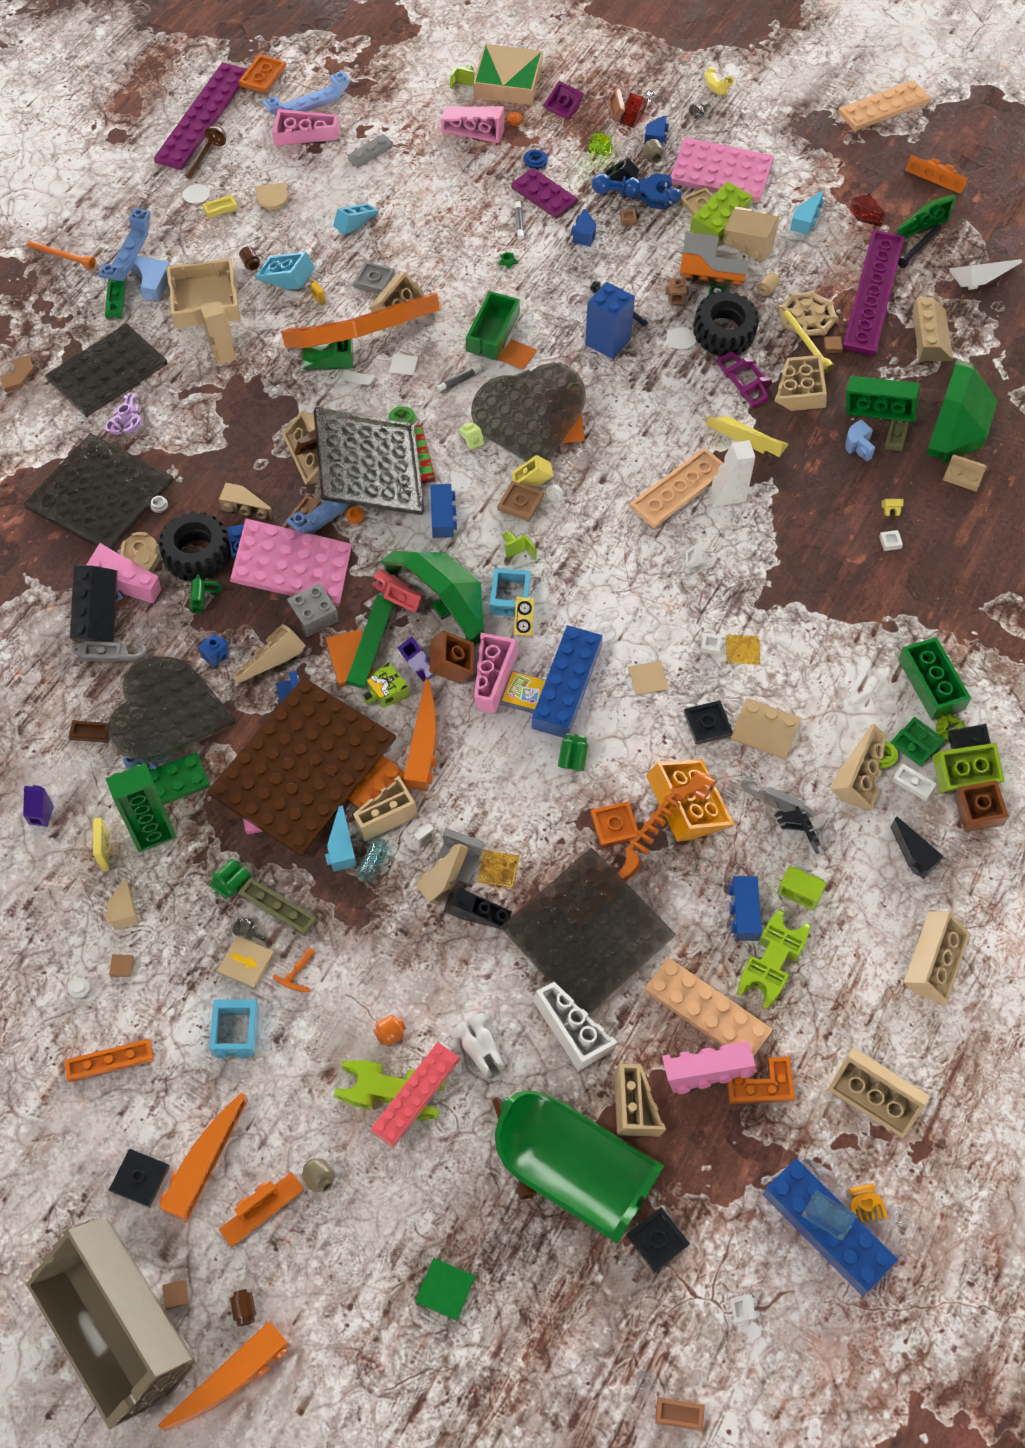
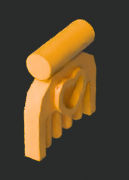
M874 1183L849 1188L850 1196L854 1197L850 1202V1211L858 1219L857 1210L861 1223H864L861 1210L864 1212L867 1222H870L869 1212L872 1220H876L873 1211L874 1207L879 1220L882 1219L881 1213L883 1219L888 1218L883 1200L874 1193L876 1192Z

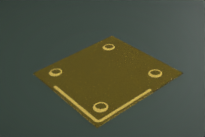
M726 635L727 663L760 664L759 636Z
M484 850L478 883L513 888L520 855Z

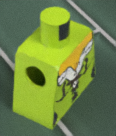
M390 662L386 663L367 679L369 691L362 694V698L367 705L376 700L381 707L389 706L410 697L409 686Z

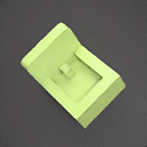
M466 423L463 427L458 428L459 434L466 440L468 449L471 450L484 445L481 428L475 423Z

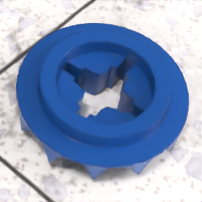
M530 150L523 156L525 166H529L530 169L543 168V166L547 165L548 156L541 150Z

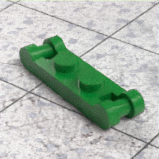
M127 276L124 281L108 279L105 304L106 319H112V317L123 318Z

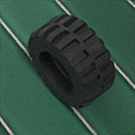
M719 291L715 292V295H708L700 302L693 323V334L704 350L708 349L709 353H716L717 356L726 355L729 352H734L738 355L741 354V351H746L752 345L758 328L759 316L754 304L751 301H747V297L744 295L740 296L737 292L730 293V291H725L721 293ZM719 318L729 319L735 322L738 328L723 329L717 326L713 320Z
M195 511L186 515L185 513L180 514V517L171 519V523H167L164 526V530L160 533L158 545L165 567L173 576L179 577L181 580L186 581V579H189V582H191L197 574L200 575L202 580L208 577L211 579L215 577L216 573L219 574L223 570V566H227L228 559L231 557L227 530L223 523L211 514L207 515L204 512L196 513ZM203 540L210 543L200 552L185 553L181 551L186 544L192 541Z

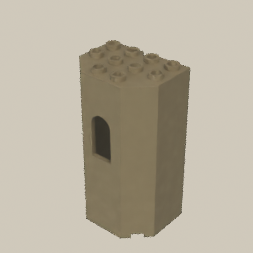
M102 1217L97 1220L92 1218L83 1225H72L63 1232V1237L53 1245V1250L50 1254L42 1259L43 1263L32 1272V1277L26 1283V1286L110 1430L146 1412L164 1395L168 1396L197 1366V1363L114 1226L106 1217Z

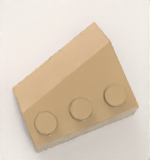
M735 207L724 228L722 242L763 262L773 251L779 214L772 216L767 215V212L763 211L756 213L752 209Z
M821 355L787 358L775 402L791 411L826 408L827 392Z

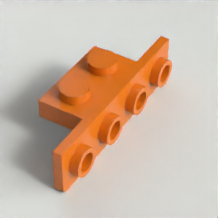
M911 155L905 168L907 172L957 193L963 192L968 178L957 174L958 171L954 170V166L949 164L942 165L939 160L934 158L925 161Z
M292 1172L275 1185L271 1180L268 1183L264 1182L255 1189L253 1195L249 1198L244 1197L236 1204L237 1207L234 1211L237 1215L218 1230L228 1244L234 1247L304 1191V1187Z

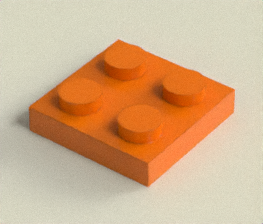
M629 801L591 810L590 814L601 848L629 842L637 835L638 829Z

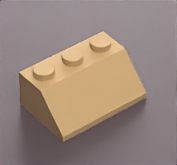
M403 272L393 277L370 305L369 309L371 312L423 296L424 293L409 275ZM405 322L394 325L393 327L400 329L405 324Z
M746 698L731 740L786 760L801 717Z

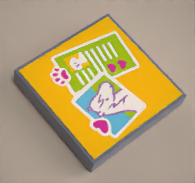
M512 670L500 705L533 714L546 680Z

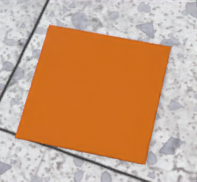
M511 339L498 359L524 370L537 352V349Z

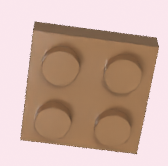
M512 480L497 505V510L530 522L544 497V492Z

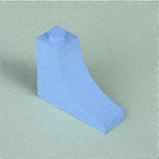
M141 256L136 257L129 271L137 274L142 279L140 288L144 299L160 300L168 284L166 266H170V262Z

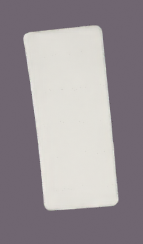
M347 369L344 370L341 376L342 380L370 385L374 378V375L356 373Z

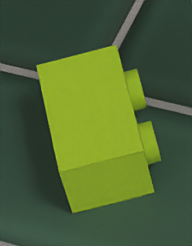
M789 865L779 885L777 894L814 911L827 883L818 876H811L801 868Z

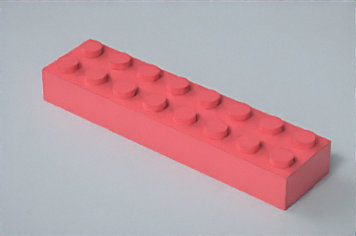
M437 1042L372 1126L371 1132L394 1149L459 1063V1056Z

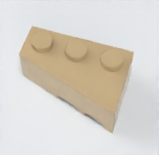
M220 301L200 306L207 340L217 365L237 360L232 344V334L229 331L230 324L228 319L225 318L228 317L226 308L221 306Z
M399 775L394 778V782L391 785L380 790L381 793L377 797L371 798L353 814L356 827L364 841L418 817L415 801Z
M620 1063L614 1071L617 1135L660 1137L666 1128L658 1114L657 1104L653 1101L650 1093L651 1089L641 1064Z

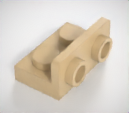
M953 455L943 480L977 492L987 466L961 456Z

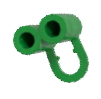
M197 574L195 579L191 581L190 612L195 614L201 613L203 611L204 593H218L222 590V585L217 581L202 580L200 575ZM204 585H208V586H209V585H215V586H217L218 588H217V589L204 588Z
M565 734V739L561 742L557 766L584 771L588 752L587 738L580 737L578 734Z
M230 859L217 873L213 872L211 874L212 881L209 886L215 890V894H220L223 899H227L229 896H233L252 876L234 859Z

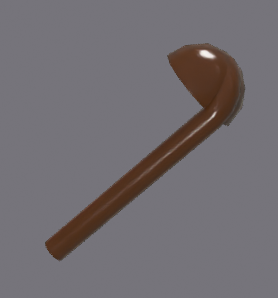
M212 125L205 130L207 141L185 175L187 179H191L212 144L215 146L225 145L227 136L222 127Z

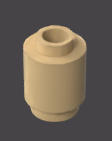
M775 273L767 274L757 285L758 292L763 296H770L779 285V276Z

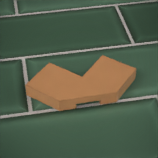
M29 355L13 359L16 372L0 376L5 392L22 388L28 376L33 374L34 368Z

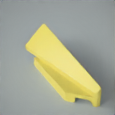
M729 416L707 417V426L738 442L750 440L752 449L762 454L768 451L780 457L788 446V443L771 438Z

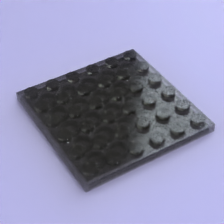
M315 407L313 413L322 500L419 515L424 513L414 424Z
M90 433L30 495L23 505L31 512L95 547H98L99 543L112 550L150 508L152 498L160 496L174 481V478L161 469Z
M592 847L500 927L550 983L555 982L588 1015L676 936V933Z

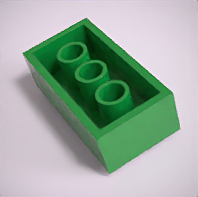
M850 376L846 389V415L915 422L919 410L920 383Z
M937 637L902 647L898 661L931 720L966 710L971 696Z

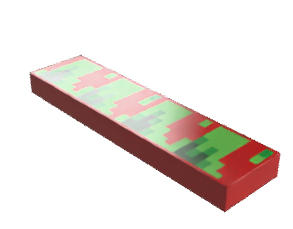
M422 424L405 427L418 484L435 482V475Z

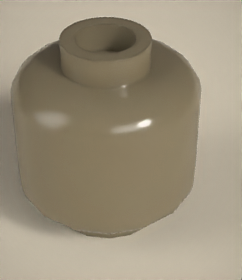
M657 139L649 140L643 146V153L648 162L658 163L665 155L662 143Z
M313 1158L304 1165L302 1179L313 1192H325L332 1187L335 1172L324 1159Z

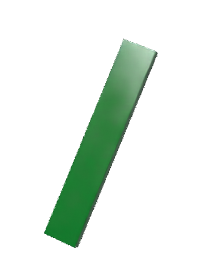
M377 594L346 680V684L361 689L365 688L394 604L384 599L382 595Z

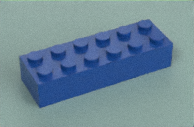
M569 625L566 626L532 716V729L565 738V734H570L600 653L603 635Z
M797 1158L779 1174L762 1194L862 1297L869 1292L898 1260ZM825 1199L829 1200L830 1202L834 1201L837 1204H839L838 1207L844 1210V1214L838 1212L840 1211L839 1208H837L838 1210H835L836 1207H831L830 1203L825 1201Z

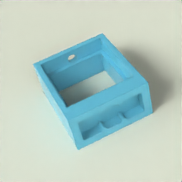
M494 568L490 615L515 617V600L496 599L498 581L525 583L523 597L529 598L531 571Z
M256 999L214 1000L209 1046L213 1056L227 1058L229 1055H236L238 1058H248L249 1055H255L259 1005ZM220 1015H249L247 1044H218Z

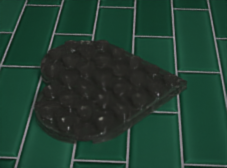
M561 363L540 365L529 372L524 379L513 375L495 377L483 384L474 396L471 406L473 423L481 428L482 435L521 460L527 462L535 455H538L549 461L583 411L586 402L584 382L573 368Z
M153 656L138 662L126 673L122 686L126 702L121 704L112 713L108 722V735L112 746L121 755L129 759H144V762L157 761L234 725L235 718L189 664L173 657Z

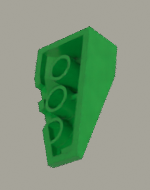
M956 196L940 197L928 202L899 226L896 234L904 236L905 239L933 228L937 224L948 222Z

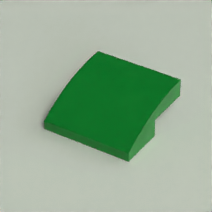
M913 717L890 743L922 767L941 747L945 739L916 717Z

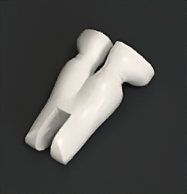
M479 1013L467 1021L474 1030L476 1037L471 1034L465 1021L454 1027L449 1034L453 1039H462L463 1049L487 1079L492 1076L489 1066L486 1064L487 1062L492 1060L498 1071L505 1069V1065L496 1048L491 1032L484 1027L486 1016L484 1013Z

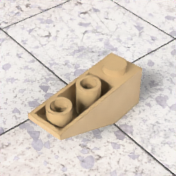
M225 483L219 498L222 510L245 516H254L260 519H273L271 507L249 490L240 485Z
M460 843L454 845L449 849V853L444 858L435 862L434 867L429 872L421 875L415 885L429 903L438 905L452 892L469 849L467 846Z

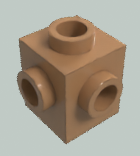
M670 278L669 285H666L665 295H668V304L685 305V297L689 295V286H686V279Z

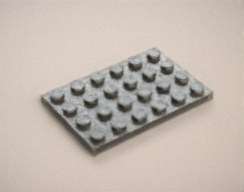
M126 323L50 371L45 377L85 417H88L168 363L167 359Z

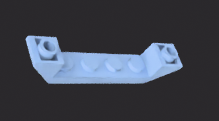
M344 71L330 75L331 86L284 104L276 96L262 102L269 113L276 116L278 109L306 112L338 100L349 85L350 78Z

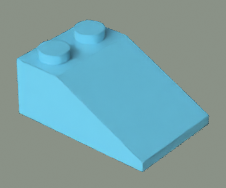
M306 252L269 256L255 275V278L288 290L300 289L311 276L315 266Z

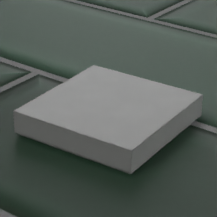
M365 261L353 282V287L380 294L395 275V269Z

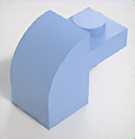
M861 419L849 428L845 448L849 454L855 451L864 460L869 461L872 459L875 447L869 442L873 429Z

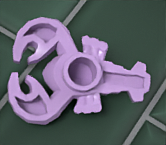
M137 393L124 395V403L115 408L113 414L116 416L108 420L105 425L106 431L109 434H122V427L118 423L125 426L124 433L135 432L142 426V418L140 415L135 414L139 411V404L134 405V400L138 398Z

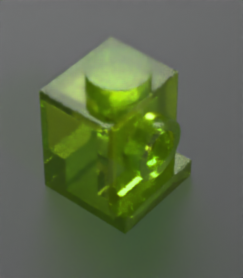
M595 131L589 139L588 153L595 152L604 156L607 152L611 153L613 149L612 136Z

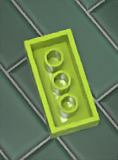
M727 181L692 217L690 231L697 234L719 236V243L723 238L724 228L734 208L750 209L754 196Z

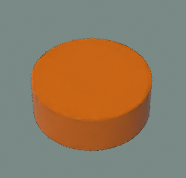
M354 506L347 510L346 515L349 523L360 524L363 522L365 516L362 508Z

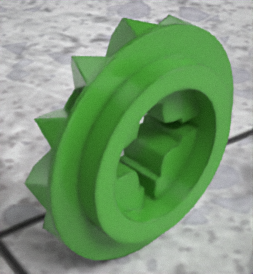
M400 406L391 410L388 418L390 425H393L395 429L400 428L402 430L405 427L414 425L416 415L411 408Z

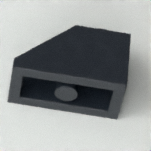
M627 157L605 170L604 174L608 175L612 181L623 182L624 176H626V180L633 177L638 179L639 169Z

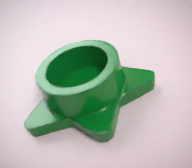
M506 252L500 254L501 260L498 262V265L506 266L510 269L512 265L518 264L519 261L514 258V253Z

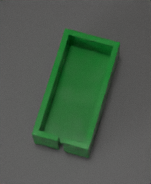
M489 291L466 336V351L477 355L483 353V356L497 360L520 314V299Z

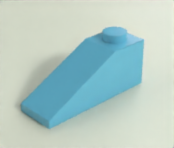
M368 203L338 208L333 227L342 234L355 232L378 214L379 210Z
M343 805L338 807L327 845L329 853L325 854L327 865H332L333 872L357 866Z

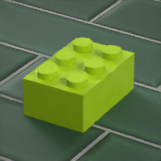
M996 743L939 751L932 756L940 794L955 792L958 787L996 780L1000 784L1005 781Z

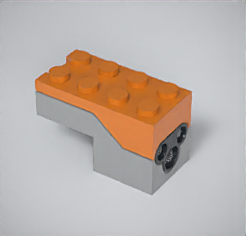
M686 232L680 275H683L684 279L692 280L693 277H699V281L709 282V279H714L715 283L725 284V281H729L731 285L741 286V283L745 282L748 261L716 257L719 236Z

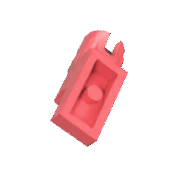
M382 569L377 571L374 576L377 581L373 582L372 585L377 590L385 593L384 599L417 613L424 595L412 590L413 584Z

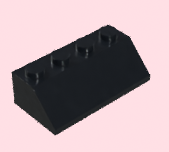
M93 565L74 566L70 623L71 640L77 643H84V641L114 642L117 570Z

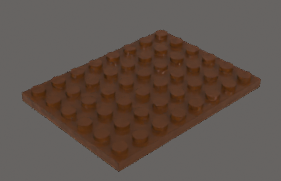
M303 677L207 790V794L302 857L337 814L338 807L346 803L396 740V735Z

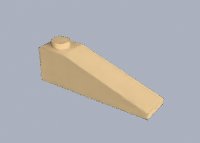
M282 624L265 640L267 642L266 646L258 648L254 652V659L246 661L232 678L237 683L245 681L292 659L294 656H299L304 651L303 648L306 645L290 628Z
M875 724L870 726L841 767L831 787V791L842 801L868 811L872 810L878 796L879 787H876L877 777L881 776L879 762L884 755L886 735Z

